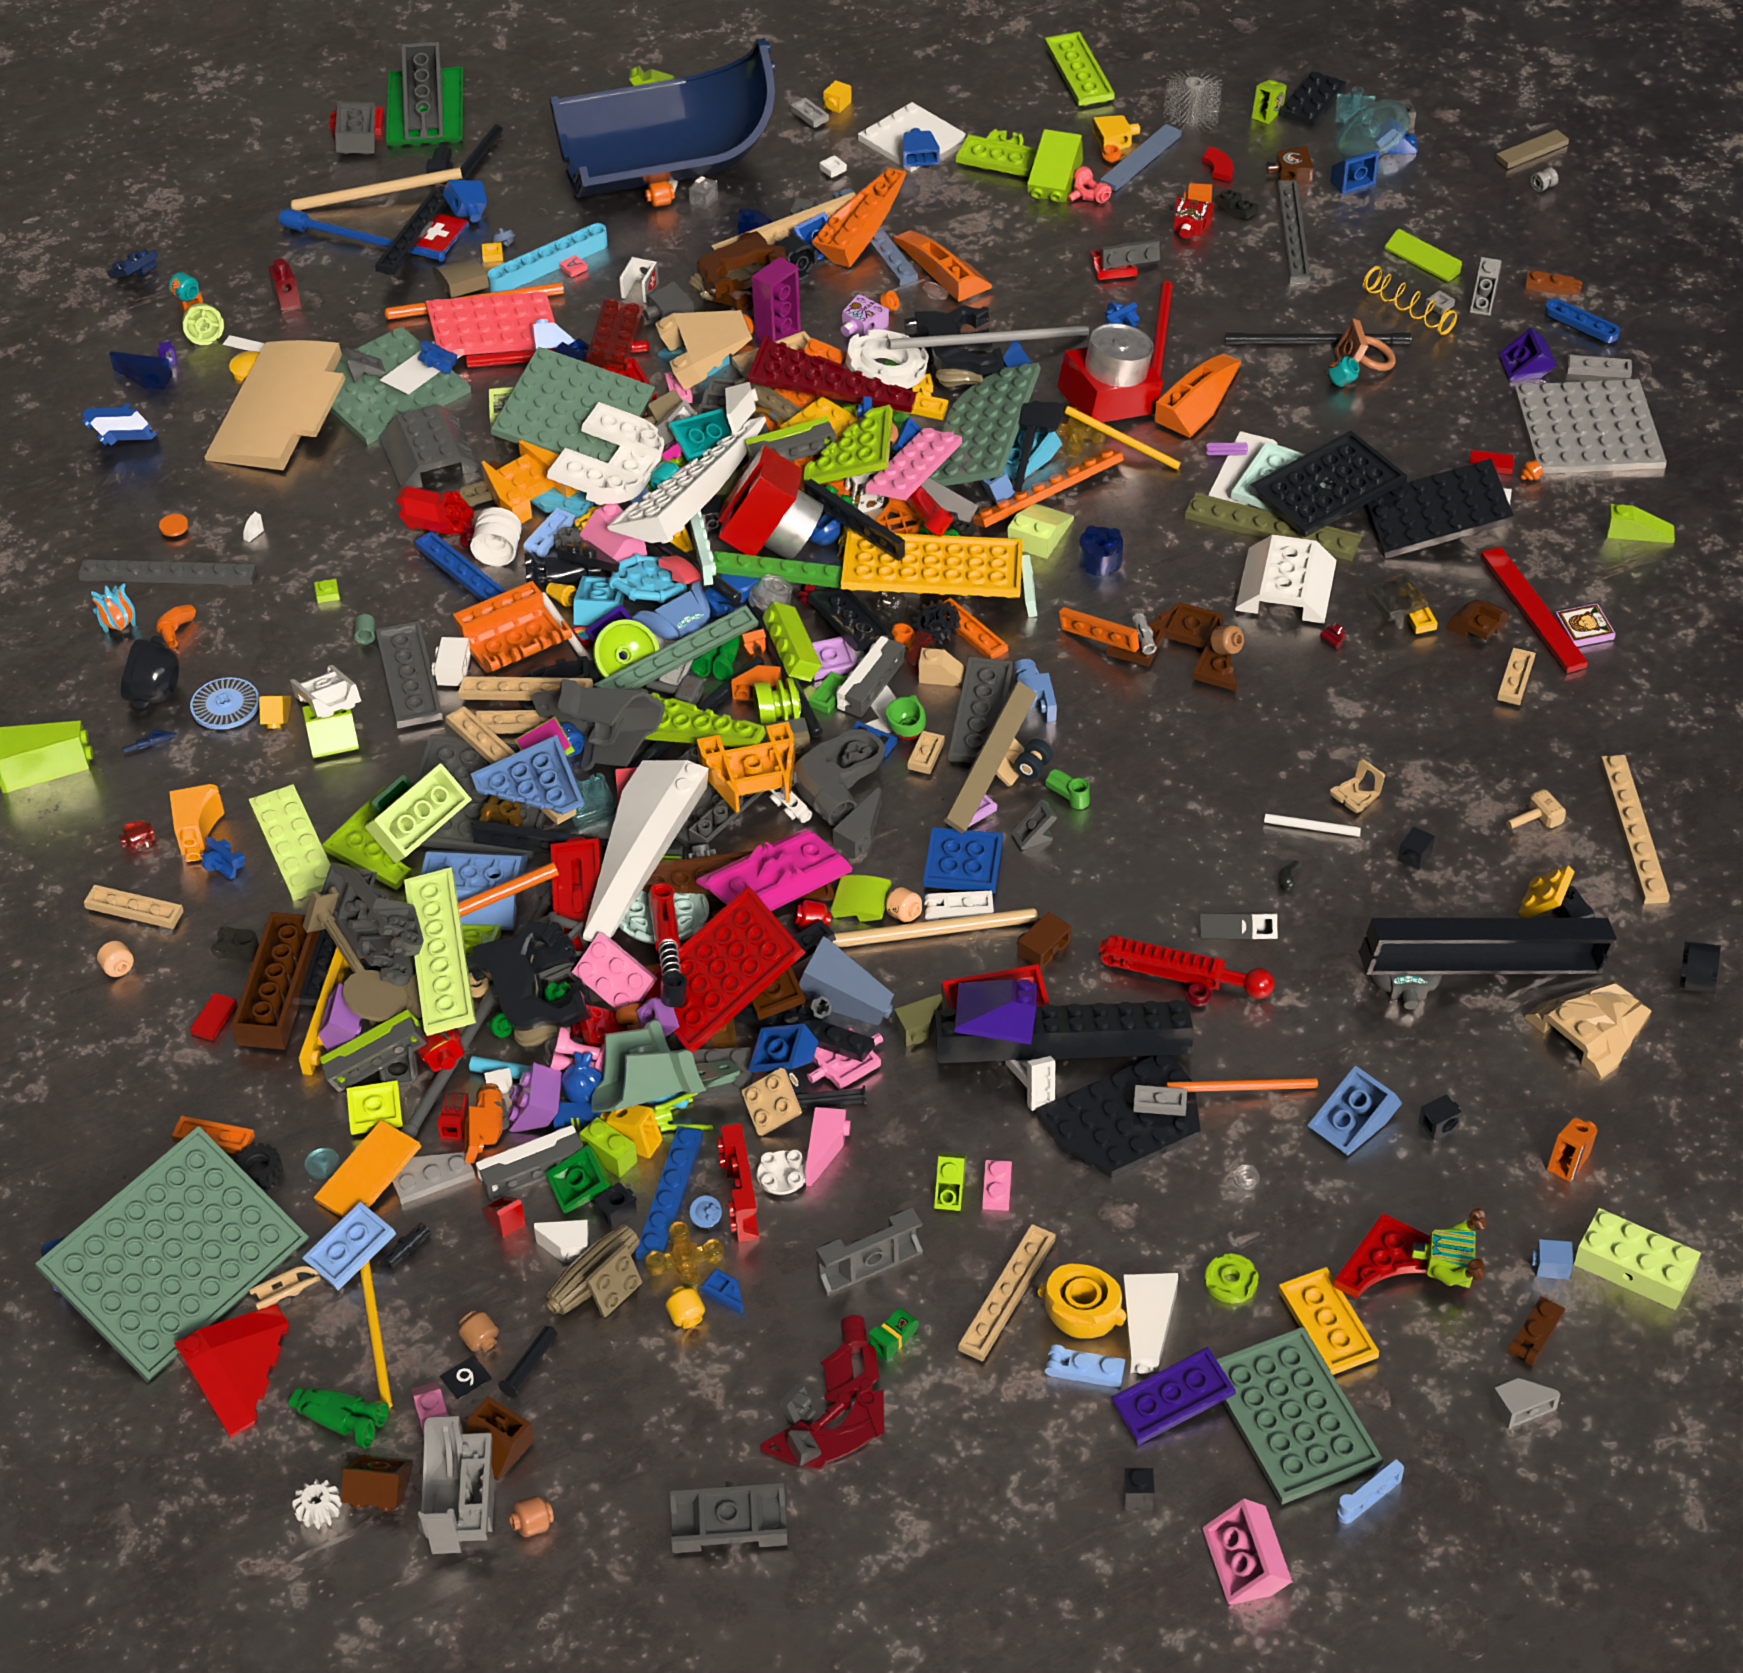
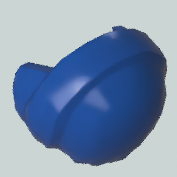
M825 513L816 524L808 540L817 544V546L832 544L840 535L841 523Z
M575 1052V1064L566 1068L562 1075V1090L573 1103H591L595 1087L603 1079V1074L590 1067L593 1058L592 1053H585L582 1056L580 1052Z

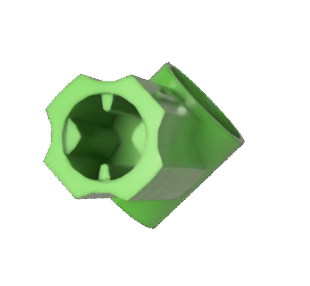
M1056 769L1049 773L1046 779V786L1067 798L1069 805L1074 809L1081 810L1088 807L1090 804V785L1086 779H1074L1061 770Z

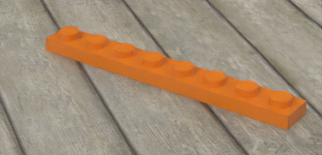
M1105 449L1096 457L1084 459L1080 465L1070 466L1061 474L1051 475L1049 480L1045 482L1035 483L1028 490L1016 492L1014 497L1010 499H1002L993 507L981 509L979 514L972 517L973 522L977 526L986 528L1123 461L1122 452Z

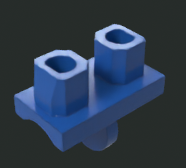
M1114 301L1108 303L1107 311H1105V324H1123L1126 322L1129 326H1137L1140 321V317L1136 313L1138 305L1133 302L1124 307L1123 304L1118 305Z
M423 340L418 360L429 368L433 367L446 374H450L452 366L456 365L457 354L445 350L437 344Z
M212 837L205 838L207 848L201 856L203 858L202 867L206 871L216 869L228 879L236 878V870L244 867L245 855L240 851L232 854L230 843L225 839L217 842Z

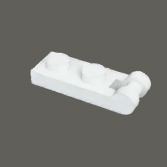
M992 891L932 893L924 897V905L927 907L925 918L928 921H935L939 918L967 917L994 913Z

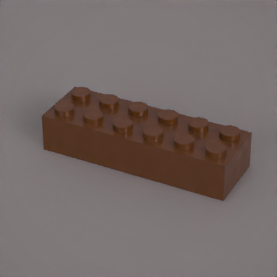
M270 912L231 1025L236 1045L286 1049L300 1006L298 998L320 934V930L309 933L305 931L303 923L306 915Z

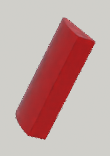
M1039 964L942 981L941 993L946 1008L956 1009L959 983L1026 979L1037 984L1036 1006L1049 1004Z

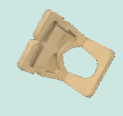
M1362 759L1358 763L1355 777L1341 783L1340 786L1330 789L1329 794L1357 814L1368 807L1380 795L1385 774ZM1367 770H1370L1375 776L1374 791H1360L1358 788V784L1363 779Z

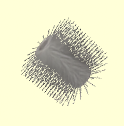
M1181 73L1186 79L1175 81L1176 86H1174L1175 84H1169L1168 86L1171 87L1165 90L1169 91L1172 96L1165 97L1171 101L1165 100L1168 102L1165 105L1172 109H1164L1166 111L1172 110L1169 111L1175 114L1172 115V118L1178 116L1179 119L1177 120L1181 122L1179 125L1184 123L1188 126H1194L1197 124L1203 129L1199 121L1203 120L1202 123L1207 125L1208 123L1204 122H1208L1209 120L1207 119H1210L1211 124H1213L1214 121L1211 120L1219 118H1215L1212 112H1220L1214 111L1213 107L1219 108L1212 106L1218 102L1214 101L1213 98L1222 96L1213 94V91H1211L1221 90L1219 87H1215L1217 89L1210 87L1220 84H1217V82H1214L1215 84H1207L1208 81L1204 82L1205 78L1201 79L1202 76L1200 78L1194 76L1187 78Z

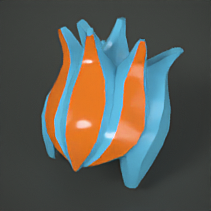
M125 583L118 589L117 586H114L112 591L105 585L104 595L91 591L93 595L92 600L97 605L93 612L97 615V620L105 633L108 632V627L122 631L129 622L133 627L136 625L135 607L124 592Z

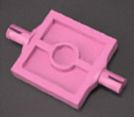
M878 1032L871 1036V1038H874L875 1046L883 1042V1038ZM817 1047L813 1062L818 1068L808 1073L807 1077L811 1083L826 1077L841 1090L881 1066V1059L873 1052V1049L865 1060L860 1062Z

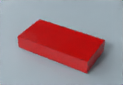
M1471 450L1469 465L1492 458L1497 473L1512 474L1514 455Z
M213 993L191 1026V1035L214 1041L236 1008V999Z

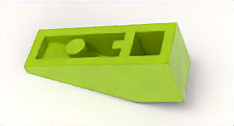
M1611 504L1607 520V538L1674 543V525L1635 506Z

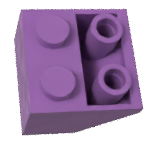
M340 983L328 996L318 1034L328 1053L358 1037L362 1028L359 1025L362 1017L354 1014L344 1003L342 997L343 985Z
M533 1063L528 1071L522 1073L519 1083L513 1085L509 1098L512 1100V1105L507 1114V1120H510V1132L542 1128L550 1124L558 1113L561 1071Z

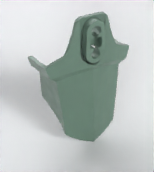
M653 1019L645 1025L644 1029L605 1034L603 1079L593 1092L592 1112L616 1111L681 1091L691 1094L703 1092L710 1087L733 1082L736 1076L740 1075V1069L730 1060L695 1064L693 1054L688 1049L670 1051L660 1022Z

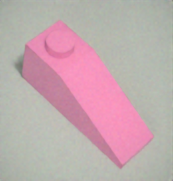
M815 1107L805 1168L806 1186L813 1185L844 1146L845 1136H850L851 1120H846V1110Z

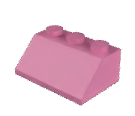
M617 503L606 504L596 509L580 533L582 541L588 540L619 562L632 557L635 553H639L642 556L647 555L645 541L608 530L607 526L623 512Z
M1243 1499L1202 1527L1228 1604L1233 1605L1272 1596L1292 1582L1266 1506Z

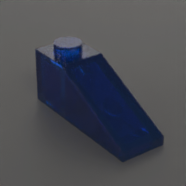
M113 351L109 353L113 370L144 388L164 390L173 375L169 358Z

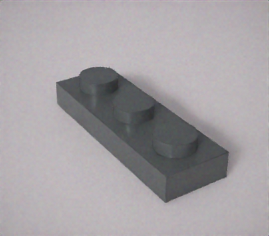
M1152 239L1100 247L1101 267L1107 269L1159 261L1160 241Z

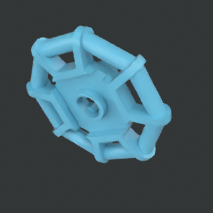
M635 553L632 557L620 561L619 572H611V578L609 579L611 588L618 589L632 601L641 599L664 603L665 600L676 595H683L687 591L686 584L680 582L673 583L675 581L672 580V571L669 572L659 567V558L662 557L642 556L639 553Z

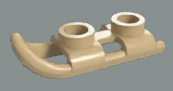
M300 1266L249 1289L251 1295L257 1294L260 1302L256 1303V1306L259 1310L279 1302L278 1300L287 1296L298 1295L304 1290L303 1288L321 1281L322 1278L315 1269ZM306 1272L314 1277L300 1282L296 1274ZM281 1281L283 1286L273 1290L271 1285Z

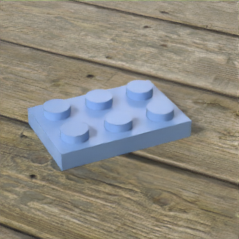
M359 1202L302 1258L335 1289L339 1290L396 1235V1232L363 1203Z

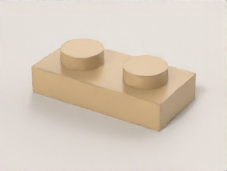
M922 731L908 761V769L930 774L945 742V736Z

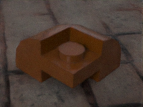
M1473 600L1457 610L1449 619L1446 629L1465 638L1469 633H1472L1487 641L1493 633L1498 634L1506 625L1509 613L1507 610L1488 601Z

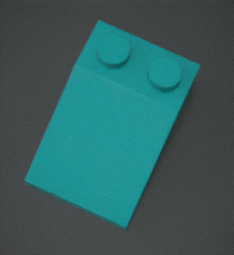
M722 408L668 424L687 461H692L695 458H698L699 461L703 458L702 453L704 451L717 447V442L731 436L730 433L732 432L728 418Z

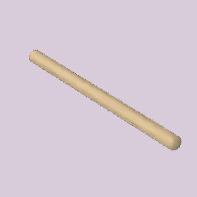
M458 167L294 199L291 201L290 206L291 209L300 211L444 183L448 180L462 179L461 169Z
M1029 908L835 933L836 940L832 943L841 948L1034 923L1038 919V913L1036 909Z

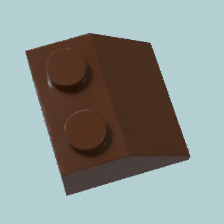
M358 1455L343 1468L341 1502L350 1503L349 1506L353 1508H365L369 1505L377 1506V1509L380 1511H393L394 1508H397L404 1501L413 1461Z

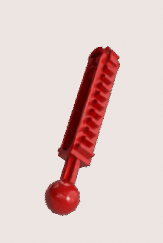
M1111 935L1107 939L1101 940L1098 948V956L1101 957V961L1107 966L1189 984L1200 982L1207 985L1211 991L1213 989L1219 990L1222 982L1244 987L1248 996L1254 999H1264L1270 996L1275 988L1274 977L1269 971L1263 968H1255L1246 974L1225 969L1226 961L1218 957H1207L1122 938L1117 935Z

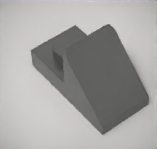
M346 347L343 349L355 383L358 382L363 372L370 376L375 375L382 378L385 369L381 359Z
M1041 799L1014 828L1011 834L1023 850L1054 839L1048 828L1058 817L1049 803Z

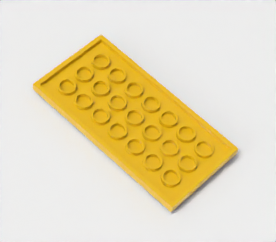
M847 531L841 589L851 591L870 590L873 592L893 591L895 593L914 592L917 594L935 593L939 595H978L984 597L999 596L1006 598L1020 597L1023 539L965 536L940 537L938 535L895 533L905 540V557L898 561L856 532Z

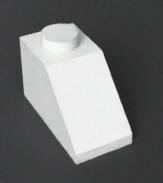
M587 1220L534 1223L536 1242L562 1263H573L590 1247Z

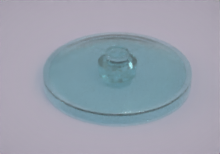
M1385 99L1372 102L1357 110L1343 123L1336 137V147L1344 159L1376 150L1380 152L1379 156L1392 149L1405 135L1410 122L1409 113L1405 106L1396 100Z

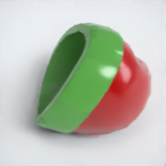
M916 695L897 698L889 703L885 710L888 726L894 735L902 740H914L921 734L926 725L925 711L918 702L919 700Z

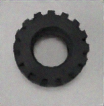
M258 1143V1146L250 1144V1148L244 1147L242 1153L238 1152L236 1155L237 1159H234V1162L262 1190L265 1188L267 1191L270 1190L271 1185L276 1186L278 1184L277 1179L281 1180L283 1166L280 1155L269 1144L266 1146L263 1143ZM256 1164H268L262 1171H249Z

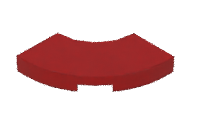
M1209 146L1202 156V162L1213 169V178L1231 182L1234 169L1231 159L1221 150Z

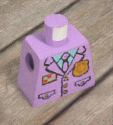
M860 294L842 312L841 332L846 337L852 334H859V337L868 334V330L884 329L889 325V309Z

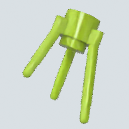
M686 1093L664 1104L651 1107L661 1132L677 1130L678 1126L697 1130L713 1129V1125L668 1124L669 1121H673L670 1110L676 1109L671 1106L689 1099L688 1103L693 1102L691 1097L698 1093Z

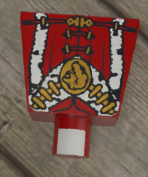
M1177 197L1174 232L1179 233L1182 238H1189L1190 235L1201 236L1213 219L1214 203Z

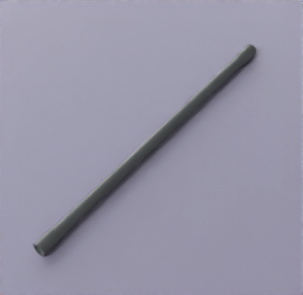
M552 885L548 887L530 921H536L547 916L550 910L553 909ZM489 987L475 1010L476 1023L466 1025L461 1033L464 1052L497 1000L491 991V987ZM462 1057L456 1060V1064L452 1069L445 1070L442 1068L438 1071L401 1132L415 1139L418 1129Z

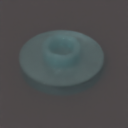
M328 1148L314 1150L305 1160L307 1173L315 1179L329 1178L340 1167L338 1154Z

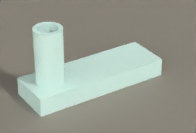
M1030 554L1022 555L1021 578H1023L1028 617L1037 616Z

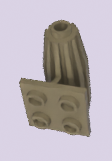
M621 1224L595 1241L563 1271L545 1295L547 1308L554 1314L564 1315L593 1296L601 1316L606 1318L643 1283L631 1257L640 1244L636 1233L627 1225Z

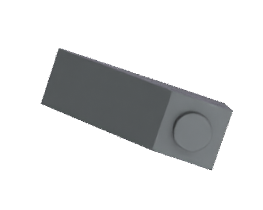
M877 788L833 829V846L854 858L868 850L882 806L881 789Z

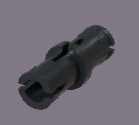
M419 1222L405 1237L401 1236L397 1240V1244L381 1257L384 1265L393 1270L408 1255H413L416 1252L415 1249L431 1235L428 1227Z

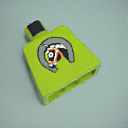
M1267 80L1258 84L1252 119L1269 124L1279 114L1281 107L1284 105L1287 86L1274 80Z

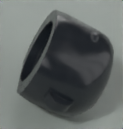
M155 635L150 641L137 639L130 649L121 679L120 690L122 698L132 702L135 709H146L149 705H159L167 701L176 688L179 677V661L173 650L167 647L166 641L162 637Z

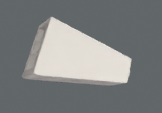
M1178 1273L1123 1276V1301L1126 1313L1125 1322L1130 1373L1146 1375L1158 1372L1177 1294Z

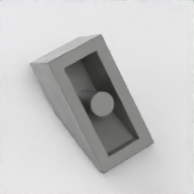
M686 400L679 403L655 424V427L658 429L657 434L664 439V446L675 440L668 426L670 422L697 415Z
M1517 1378L1510 1382L1503 1381L1494 1388L1491 1404L1506 1427L1510 1429L1556 1410L1561 1394L1556 1389Z

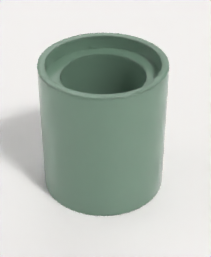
M368 614L357 616L355 619V640L361 644L373 642L375 639V619Z

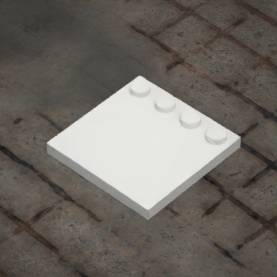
M911 102L858 133V140L903 167L904 133L910 132L912 128H919L921 131H931L940 147V154L964 141L965 133ZM920 166L904 167V168L907 169V170H909L910 172H912V171H914L915 169L919 168Z

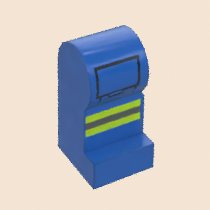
M559 1102L558 1113L554 1117L553 1122L554 1130L573 1125L576 1131H582L596 1117L600 1118L602 1112H592L591 1103Z

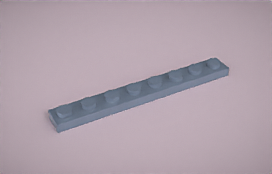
M848 188L833 193V199L854 191ZM880 226L869 242V247L899 286L918 281L917 272Z

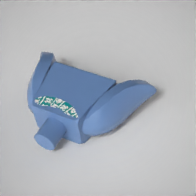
M701 580L692 582L691 591L655 609V612L639 611L632 619L645 625L653 634L662 639L677 641L705 627L706 622L710 618L711 611L701 587Z

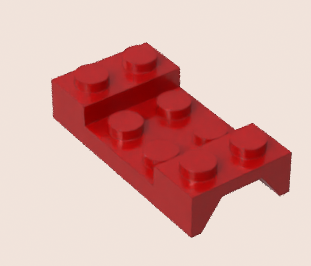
M742 1123L721 1126L722 1137H717L720 1169H726L727 1178L733 1177L734 1188H736L732 1190L733 1201H728L731 1233H737L738 1242L759 1239L755 1217L757 1207Z

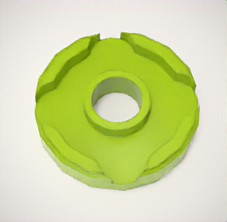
M1229 1253L1224 1254V1257H1215L1206 1266L1204 1282L1206 1289L1214 1298L1221 1302L1234 1304L1244 1302L1253 1296L1257 1290L1259 1275L1254 1268V1264L1242 1255ZM1232 1274L1237 1276L1238 1280L1230 1282L1225 1279V1276Z

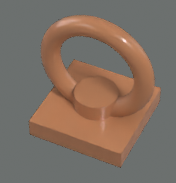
M1353 318L1334 349L1337 360L1347 356L1355 359L1357 363L1360 362L1364 366L1376 371H1388L1396 363L1393 351L1382 341L1374 337L1365 336L1360 320ZM1368 345L1379 349L1386 356L1387 362L1379 363L1366 357L1364 353Z

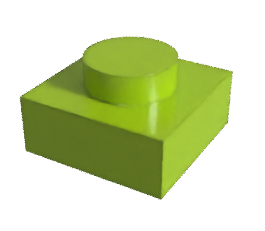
M336 579L314 582L318 603L340 600Z

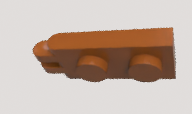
M1529 271L1525 289L1562 295L1579 294L1582 289V281L1561 274Z

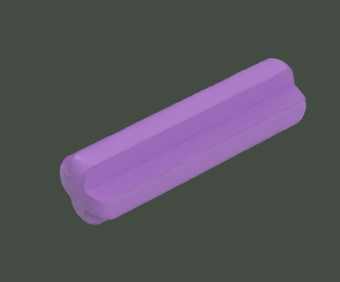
M1246 442L1207 443L1206 454L1208 456L1247 455L1248 444Z

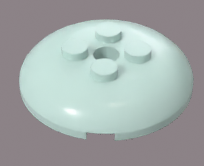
M641 891L619 925V928L636 940L655 944L652 917L649 911L650 891ZM674 893L680 942L692 937L707 922L709 904L704 894Z

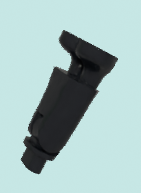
M530 552L524 553L527 583L533 581L536 586L539 584L548 585L551 582L561 584L581 581L582 576L601 574L600 568L558 557H545L544 564L537 563Z

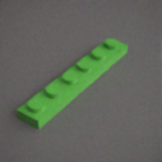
M715 551L713 555L716 573L841 588L842 566Z

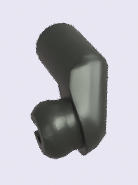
M1297 860L1282 868L1278 873V882L1280 885L1282 884L1286 891L1295 886L1296 883L1292 879L1293 875L1302 870V866Z

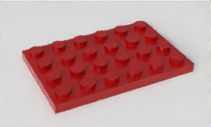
M750 886L744 889L677 949L681 966L680 971L687 978L685 1003L680 1007L674 1008L679 1028L673 1031L686 1049L694 1053L806 953ZM658 966L652 972L658 979L645 996L647 999L654 997L661 999V981L663 977L661 966Z

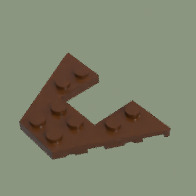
M1179 602L1172 606L1170 610L1159 614L1158 619L1152 623L1147 622L1153 631L1152 638L1157 647L1154 653L1144 654L1140 642L1139 649L1136 652L1116 646H1108L1106 650V655L1149 667L1164 638L1204 648V651L1192 673V679L1236 691L1237 682L1234 677L1231 655L1217 654L1210 644L1213 630L1223 625L1222 613Z

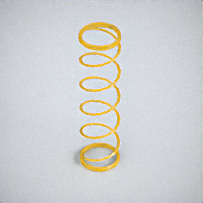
M1377 266L1370 269L1363 281V288L1370 293L1380 291L1383 301L1390 302L1395 300L1396 308L1399 310L1410 309V315L1414 319L1424 317L1427 327L1433 328L1438 326L1439 334H1447L1455 325L1457 314L1453 310L1450 311L1449 308L1443 312L1437 325L1430 326L1427 324L1426 315L1434 307L1435 300L1430 301L1423 316L1414 317L1411 313V306L1419 299L1420 291L1414 294L1409 307L1401 309L1398 307L1396 300L1404 291L1406 283L1404 282L1399 286L1395 298L1386 300L1382 296V289L1390 282L1391 274L1384 278L1381 289L1375 292L1371 290L1378 285L1382 277V270ZM1378 269L1379 275L1377 280L1368 288L1369 276ZM1390 276L1387 283L1383 286L1386 278ZM1404 284L1402 291L1398 294L1400 288ZM1419 293L1418 297H1417L1416 300L1413 302L1415 296ZM1433 302L1432 307H1431V308L1429 309V311L1427 312V310H1428L1430 304ZM1453 313L1452 323L1444 332H1441L1444 320Z

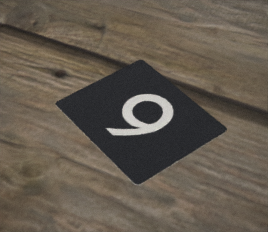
M475 1355L440 1375V1378L456 1399H460L492 1379Z

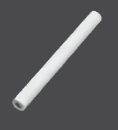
M1265 814L1264 823L1357 837H1360L1361 827L1273 814Z

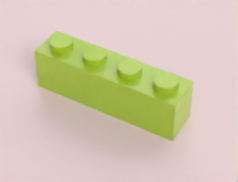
M773 601L764 612L762 619L788 676L811 682L822 664L798 612L793 606Z

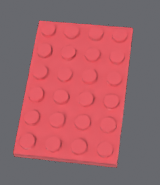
M546 292L426 301V309L435 344L457 354V356L533 350L531 325L536 324V320L548 319V323H555Z

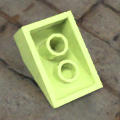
M1033 504L1016 514L1008 526V538L1023 539V552L1048 559L1074 520V516Z

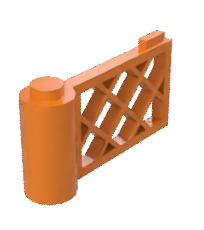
M888 497L889 503L875 521L887 526V529L893 533L917 534L923 519L906 500ZM890 512L899 514V517L892 519L887 518ZM911 520L917 522L916 525L908 527L905 524L906 521ZM902 523L903 528L891 530L890 525Z

